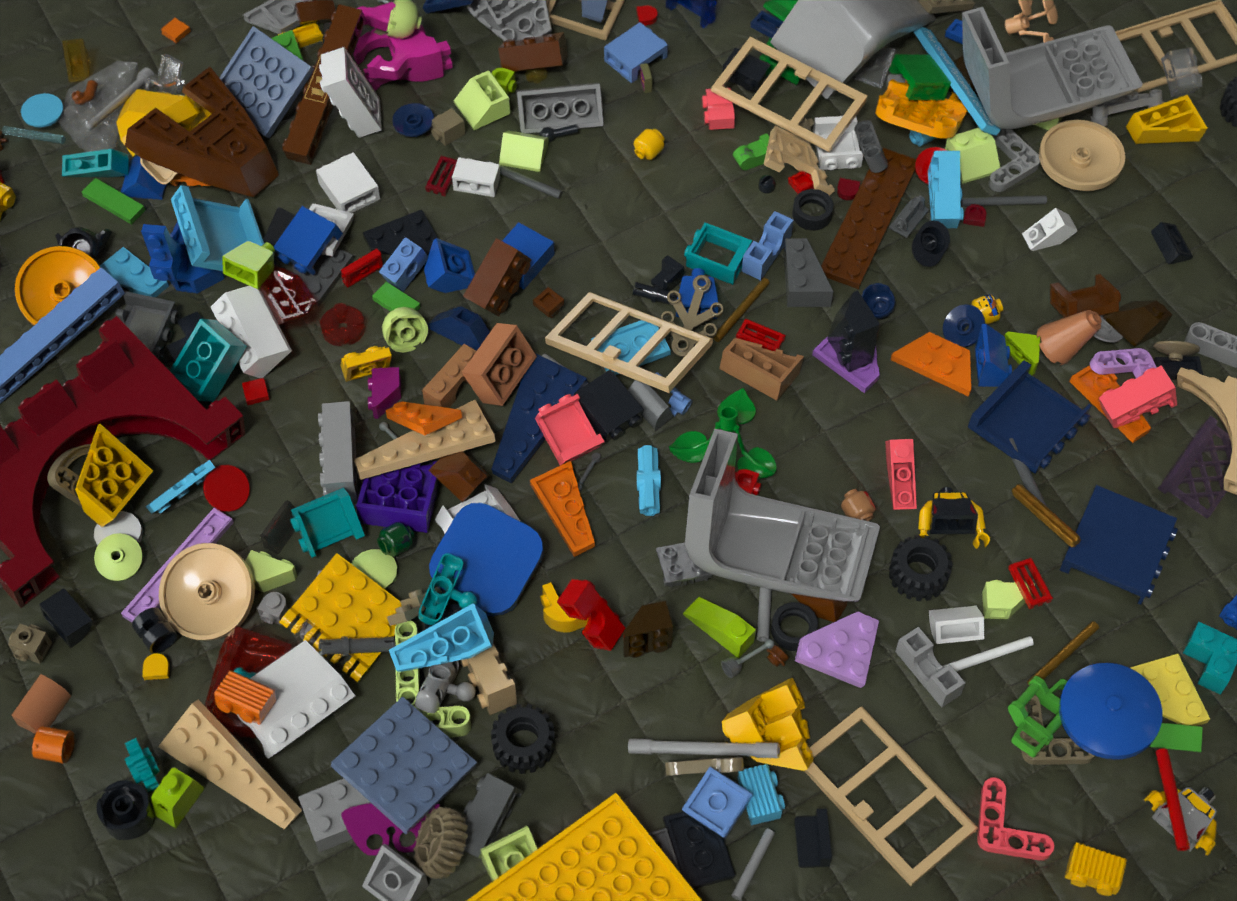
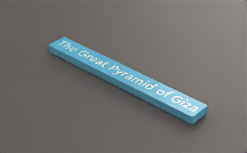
M924 27L913 31L927 53L931 55L950 80V86L981 131L997 135L1001 131L1000 128L994 126L989 121L981 101L932 31Z

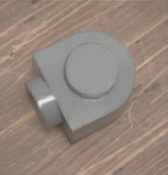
M271 592L263 597L257 610L264 622L268 624L276 623L282 626L279 622L288 611L285 597L281 593Z

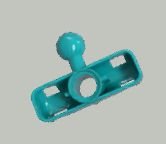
M448 553L441 557L418 612V617L423 623L435 625L440 622L449 598L457 601L462 609L473 603L477 605L475 594L468 591L461 593L454 589L463 567L462 559ZM440 564L444 566L441 573L438 571ZM455 571H459L456 578H452ZM442 587L446 593L439 594L434 588ZM423 606L426 608L424 614L421 613ZM437 613H441L440 617L435 620Z

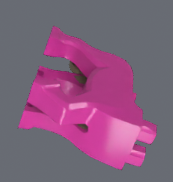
M394 2L376 7L360 6L357 8L363 11L366 19L364 25L374 28L359 37L353 53L357 65L364 61L366 54L378 47H390L391 61H386L377 55L367 65V68L363 69L364 77L374 91L378 90L380 85L394 80L428 81L444 77V70L453 68L449 56L451 48L448 42L436 43L433 37L425 35L422 25H420L419 29H415L413 34L407 38L399 39L387 36L390 13L396 6V4H393Z

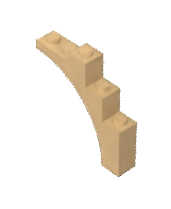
M1181 367L1177 373V387L1193 393L1207 403L1219 416L1227 429L1232 454L1230 465L1224 476V490L1237 495V378L1228 376L1225 382H1221L1217 378L1207 377L1195 370H1187Z

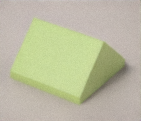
M514 131L504 132L499 164L540 172L549 144V138Z
M526 826L480 849L482 862L493 882L536 851L537 847L529 827Z

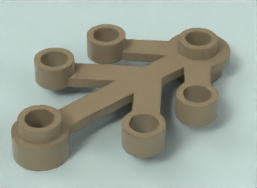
M698 275L693 280L695 292L688 313L681 302V296L678 291L672 290L667 295L669 304L673 305L684 325L683 328L691 331L694 327L713 317H720L723 314L722 304L715 302L710 306V309L697 315L703 294H706L711 288L710 279L705 275ZM700 280L706 282L704 286H699L697 283ZM672 295H677L678 299L676 301L670 300V297ZM719 307L721 311L714 313L713 308ZM665 311L662 313V320L666 315H669L672 317L671 321L669 322L675 324L674 315L672 312ZM708 323L699 334L713 338L717 334V327L713 323ZM712 327L715 331L712 334H708L706 332L707 328ZM670 331L673 337L672 351L679 357H685L698 342ZM685 342L687 346L681 349L678 344Z

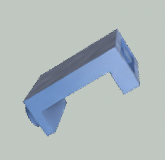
M638 23L604 46V61L629 82L633 83L638 79L640 64H648L658 56L663 60L667 58L668 45L663 39L656 36L650 28L645 27L642 23Z

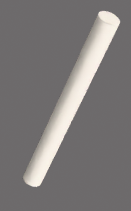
M1028 636L949 664L955 671H959L1032 646L1034 642L1032 637Z

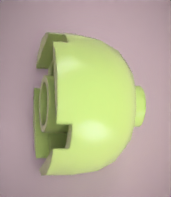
M394 0L393 4H396V6L390 13L387 36L399 39L407 38L413 34L415 29H419L422 17L418 16V8L412 0Z
M399 307L390 311L385 316L382 324V334L387 344L394 351L410 352L416 349L413 346L418 345L420 342L422 344L428 335V325L423 316L415 309Z

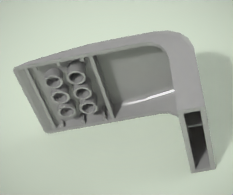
M798 0L770 43L778 51L846 84L886 44L935 21V16L933 13L929 14L918 0ZM809 76L806 78L814 87L819 83V81ZM827 86L822 95L828 99L836 95L838 91Z
M983 7L962 12L965 65L989 121L1000 129L1021 128L1078 113L1129 94L1142 87V82L1112 26L1099 27L1005 53Z
M714 429L689 495L685 547L692 562L705 572L749 585L816 598L859 601L880 526L877 523L765 498L744 491L735 479L738 434Z

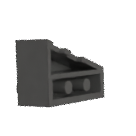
M786 238L783 256L787 307H831L833 290L808 239Z
M487 773L486 777L483 776L479 780L476 787L478 792L474 800H470L464 810V814H466L465 824L468 825L466 831L468 837L465 841L466 847L464 851L482 859L480 849L494 843L500 833L499 828L504 818H509L512 813L510 806L516 796L521 798L524 793L523 790Z

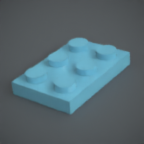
M643 320L618 328L597 351L603 353L609 345L621 349V354L617 359L628 363L659 328ZM663 339L639 366L671 355V349L666 340Z

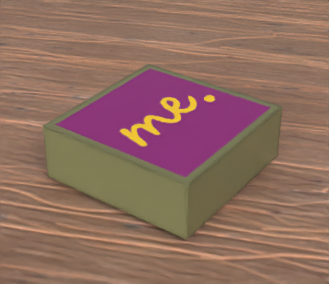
M647 63L640 64V81L644 93H649L652 91L653 80L650 68Z

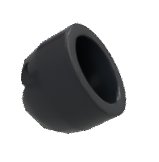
M771 175L762 176L758 184L759 190L766 194L772 193L775 190V179Z

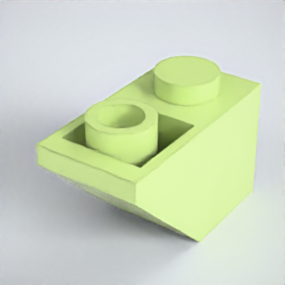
M251 550L245 560L252 572L255 590L260 592H266L296 581L298 577L295 566L290 561L285 559L280 561L263 551L258 553Z
M992 580L985 583L982 598L983 613L986 619H1009L1026 603L1015 582Z

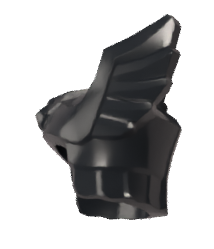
M76 227L71 228L63 237L59 233L55 237L58 246L78 249L95 260L99 253L105 249L113 231L105 229L99 234H95L86 228Z

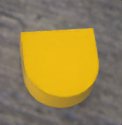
M159 653L149 655L143 663V679H168L170 667L167 658Z

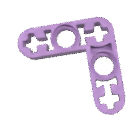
M1141 348L1097 352L1090 361L1091 369L1095 373L1102 375L1133 372L1135 378H1138L1146 370L1157 368L1149 352ZM1116 358L1122 359L1126 365L1120 364Z

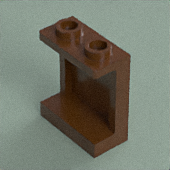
M1101 274L1095 275V286L1070 292L1059 282L1050 284V304L1064 318L1086 310H1091L1099 315L1119 311L1121 294Z

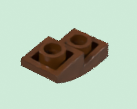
M314 0L295 4L300 25L318 22V24L331 22L332 14L336 11L333 0Z

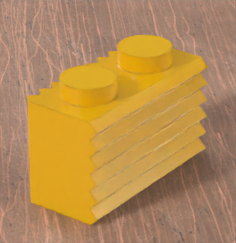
M1075 843L1070 853L1065 878L1071 880L1070 882L1078 887H1086L1087 885L1096 888V891L1101 895H1116L1121 888L1127 859L1111 855L1105 851L1096 850L1084 844Z

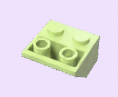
M489 70L470 78L454 99V104L473 130L510 114L509 97Z

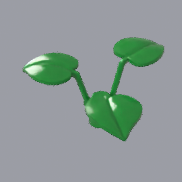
M742 388L728 396L717 409L719 422L715 423L714 429L721 428L724 431H735L738 434V443L741 453L744 455L738 460V470L747 469L759 473V479L770 477L776 473V463L772 455L759 447L752 448L748 453L744 448L738 424L750 422L755 417L756 409L746 391ZM689 431L680 435L669 446V450L680 460L690 463L701 462L710 439L707 440L706 436L700 432Z

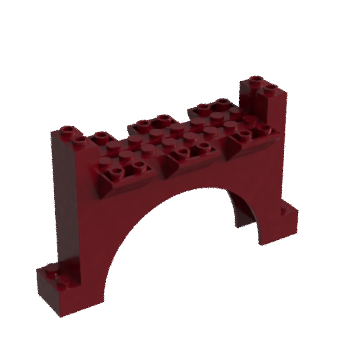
M117 316L112 320L105 321L98 329L100 338L103 341L96 351L90 355H85L76 364L78 372L76 378L66 381L63 386H61L57 379L52 383L45 384L37 394L24 399L20 406L17 407L21 416L20 419L10 422L5 429L0 425V549L9 558L0 564V583L20 608L60 579L51 566L54 562L43 548L40 538V513L43 500L50 486L47 480L48 472L55 460L65 451L74 447L91 444L99 424L115 437L128 434H153L168 437L190 446L210 461L246 435L242 413L226 397L214 401L206 410Z

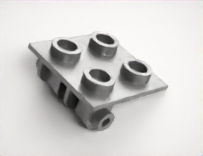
M685 543L656 548L664 574L663 581L665 587L673 588V586L681 585V581H683L684 585H687V580L694 584V580L695 582L708 581V578H712L713 574L705 572L692 562L688 556Z

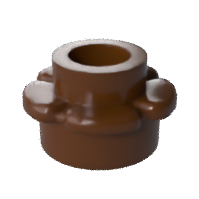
M774 645L770 650L767 649L769 655L766 658L774 666H785V662L789 657L778 646Z

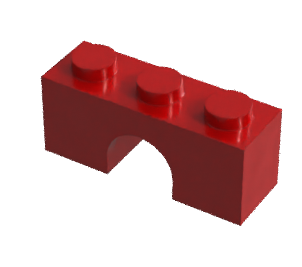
M572 579L557 600V603L568 617L581 620L588 619L581 633L594 648L611 651L625 630L624 625L619 620L620 617L609 608L608 602L598 594L592 582Z

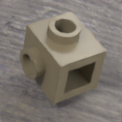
M19 624L16 631L11 633L8 646L15 658L24 662L28 659L41 664L52 642L47 633L38 626Z

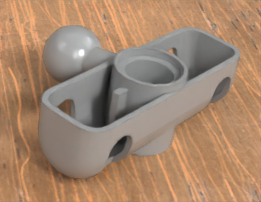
M459 660L433 665L429 668L428 676L416 695V708L429 713H435L447 693L457 695L458 699L463 702L474 698L475 687L469 682H462L459 685L452 684L458 673Z

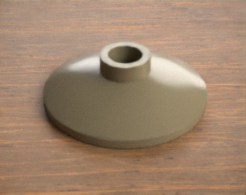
M1160 341L1154 343L1153 347L1155 350L1169 355V360L1182 361L1183 356L1193 355L1200 351L1198 345L1182 341Z

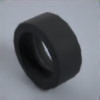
M817 189L802 191L794 199L792 211L794 221L798 226L806 230L815 231L825 228L832 220L834 207L832 198L827 193ZM813 203L822 206L826 211L820 216H809L803 213L800 208L805 204Z
M790 602L783 604L774 613L771 634L774 641L780 647L788 651H797L802 637L794 638L785 635L780 628L782 619L788 616L803 618L809 625L806 635L818 630V619L815 612L809 606Z

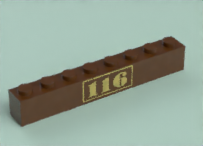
M339 4L337 10L332 14L331 26L325 32V41L318 50L316 65L312 66L314 68L309 83H306L304 87L303 99L297 105L295 120H292L290 123L288 138H285L282 149L289 160L312 164L334 106L330 101L329 95L323 92L320 85V80H322L319 68L321 54L345 47L352 58L366 21L361 9Z

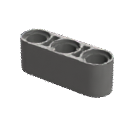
M861 121L855 126L854 131L871 172H881L887 167L888 161L879 137L871 121Z

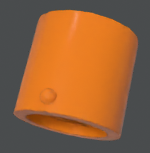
M41 726L38 728L33 740V757L35 759L67 763L74 747V733L68 730Z

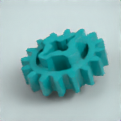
M136 738L126 742L125 746L130 756L124 759L136 784L143 781L149 793L156 790L159 783L155 774L159 773L160 770L149 747L142 749Z

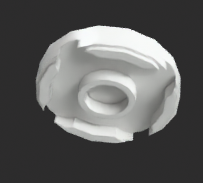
M120 511L114 520L104 527L96 525L94 539L98 546L107 536L122 533L133 537L140 543L143 529L138 518L132 513ZM115 552L113 556H120V552Z

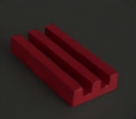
M441 156L425 186V190L427 192L432 190L437 195L441 193V196L445 197L453 183L452 176L457 160ZM447 162L445 169L441 173V177L439 178L437 184L434 185L444 163Z

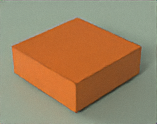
M177 18L171 20L161 29L162 34L175 43H178L191 32L190 27Z

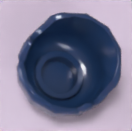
M874 283L863 290L862 297L876 319L888 317L894 311L896 301L889 286Z

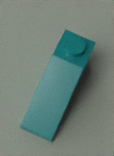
M114 149L63 155L62 176L128 175L129 154Z

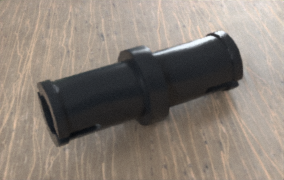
M636 281L634 287L637 289H633L632 295L651 299V302L654 303L658 301L669 304L667 295L670 291L661 289L658 285L653 287ZM672 295L670 297V300L676 301L675 299H677L678 296Z

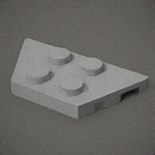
M269 0L243 14L244 20L281 34L300 26L295 4L313 0Z

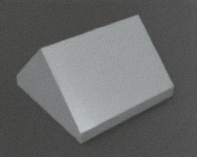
M383 844L362 887L381 901H417L428 887L426 875L389 846Z

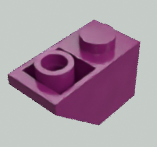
M399 367L372 368V377H368V390L372 391V396H368V410L373 411L374 419H379L386 412L385 410L391 408L401 399Z

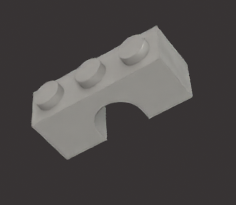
M917 627L899 639L895 652L942 708L961 695L965 682L950 664L946 667L939 664L933 654V643Z

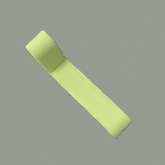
M409 620L396 624L395 646L418 634L414 621ZM405 632L412 633L410 636L407 637L402 636V634ZM420 668L402 672L396 671V702L401 697H404L406 700L413 699L414 702L411 704L415 707L416 695L420 691ZM405 677H413L411 681H403ZM463 706L439 707L435 713H429L416 708L430 721H440L436 726L448 737L465 736L471 730L470 714ZM459 718L465 720L462 724L454 723V721Z

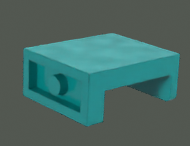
M344 487L291 509L294 517L290 519L294 531H299L302 537L298 540L303 553L308 552L311 558L316 556L315 551L351 535L356 540L365 536L350 495Z

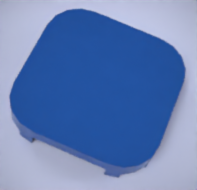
M480 502L470 503L463 507L454 517L432 555L429 569L430 575L433 578L441 557L446 553L462 559L463 567L454 589L461 593L468 591L475 594L477 606L486 615L493 617L495 615H503L513 611L518 605L517 601L539 562H542L544 556L543 543L539 534L530 526L490 505ZM440 564V567L438 569L440 573L442 572L444 567L442 564ZM455 571L452 578H456L459 571ZM438 587L443 592L445 591L444 588Z

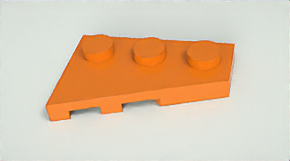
M398 402L393 407L385 410L387 419L424 436L462 418V413L459 409L410 402Z

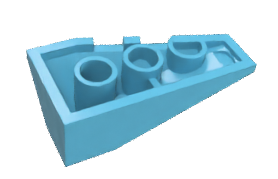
M473 603L389 649L396 671L402 672L472 658L493 646L494 632L486 613Z

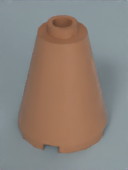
M1086 310L1042 325L1037 331V337L1040 336L1042 341L1039 344L1041 350L1053 363L1060 362V365L1068 363L1100 330L1101 317L1096 312Z

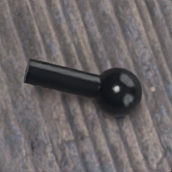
M577 124L558 129L545 127L540 131V136L549 138L550 143L556 137L578 133L579 129Z

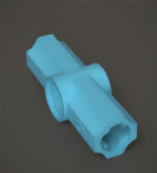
M644 445L638 448L637 491H639L640 513L645 516H654L660 513L659 491H661L660 470H658V450L652 445Z

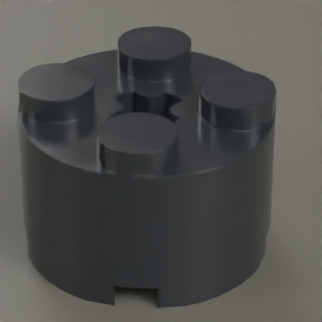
M129 780L117 781L110 784L104 790L101 798L98 799L96 805L97 815L108 833L116 840L138 838L153 827L155 817L153 804L146 790L141 785Z

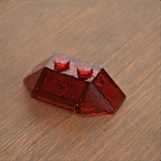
M274 264L272 273L260 287L278 325L297 321L305 317L317 305L316 300L300 276L287 269L277 267L276 264Z

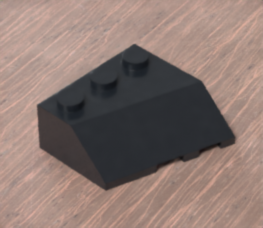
M858 290L852 293L835 315L827 337L837 354L839 363L842 366L844 365L848 372L872 363L880 323Z

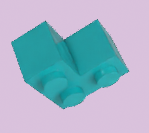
M1201 622L1197 623L1183 651V654L1206 664L1197 684L1221 695L1229 683L1237 664V639Z

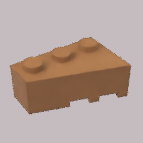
M734 338L723 351L720 369L767 396L778 400L800 374L804 356L797 354L794 357L782 354L783 350L776 349V351L762 348L760 344Z

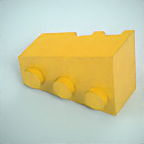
M1188 95L1134 113L1126 126L1135 144L1200 141L1208 129Z

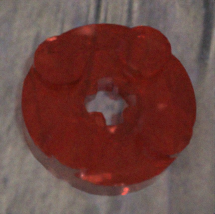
M337 303L322 316L320 328L323 338L331 345L341 346V344L346 343L352 345L358 342L364 335L365 321L358 309L346 306L344 303ZM341 323H346L347 325L346 328H338Z

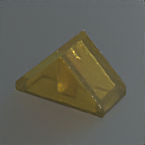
M84 39L63 40L62 45L69 82L90 80V57Z

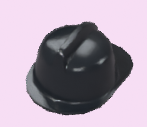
M932 220L926 222L919 229L913 239L912 253L921 265L932 267L941 260L950 243V234L945 225L939 221Z

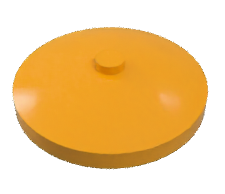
M54 246L36 252L24 262L16 277L15 297L20 311L32 325H36L42 317H45L59 302H62L75 288L85 282L100 266L88 254L72 247Z

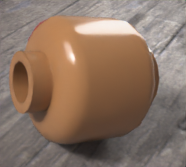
M853 489L844 495L845 499L841 503V508L847 517L870 521L874 518L873 514L876 507L866 491Z

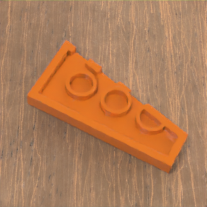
M1090 365L1074 374L1069 381L1105 417L1106 415L1100 407L1099 397L1107 390H1115L1120 387L1115 374H1097L1091 369ZM1142 414L1139 415V420L1117 427L1132 443L1148 434L1151 430L1150 425Z
M571 461L531 479L530 485L572 555L575 557L594 548V538L584 510V504L580 496Z

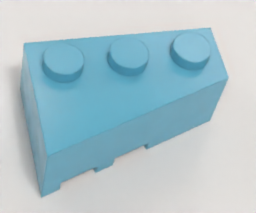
M934 151L928 168L931 221H939L946 228H957L964 215L963 207L960 205L962 200V189L960 188V151Z

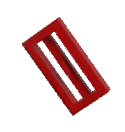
M376 248L341 269L344 285L348 288L382 268L381 252Z
M746 318L736 334L738 339L760 344L762 348L771 351L780 349L786 337L785 334ZM765 335L768 336V337H771V338H773V339H776V340H778V341H775V340H772V339H770V338H767V337H765Z
M1032 558L1009 565L1008 569L1029 609L1034 608L1036 605L1041 606L1045 602H1052L1053 597ZM1027 565L1038 588L1040 589L1043 595L1042 597H1040L1039 593L1037 592L1034 586V582L1032 581L1024 566Z

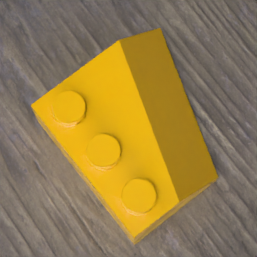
M101 424L97 426L75 490L84 513L98 525L104 527L114 520L153 470Z

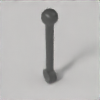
M599 453L592 454V461L577 483L579 491L582 490V484L595 463L601 460Z

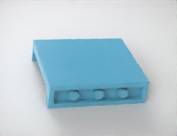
M183 185L178 188L171 198L192 266L223 271L222 256L246 241H251L260 246L264 244L249 199H245L240 207L192 198L189 187Z

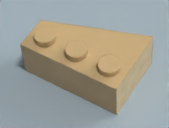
M494 644L472 658L460 660L463 667H468L470 671L467 674L469 682L474 687H477L480 693L477 695L479 704L482 709L487 708L489 715L517 704L515 683L513 679L509 680L505 672L507 668L504 663H501Z

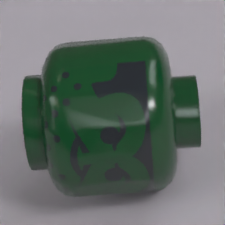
M395 522L379 532L377 543L383 554L396 557L411 549L414 533L409 526H405L401 522Z

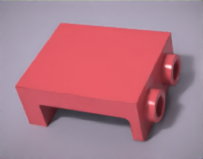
M571 394L565 395L558 400L559 403L553 406L547 404L541 407L535 417L560 466L600 448L604 443L601 434L596 435L579 403L580 396L578 394L571 396Z

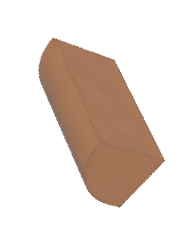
M40 674L11 716L19 726L36 734L41 726L50 727L71 698V695L62 686Z

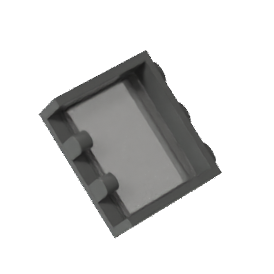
M124 291L125 294L123 296L127 306L125 309L118 308L116 316L158 360H161L164 355V347L171 340L172 329L180 318V312L177 310L175 302Z

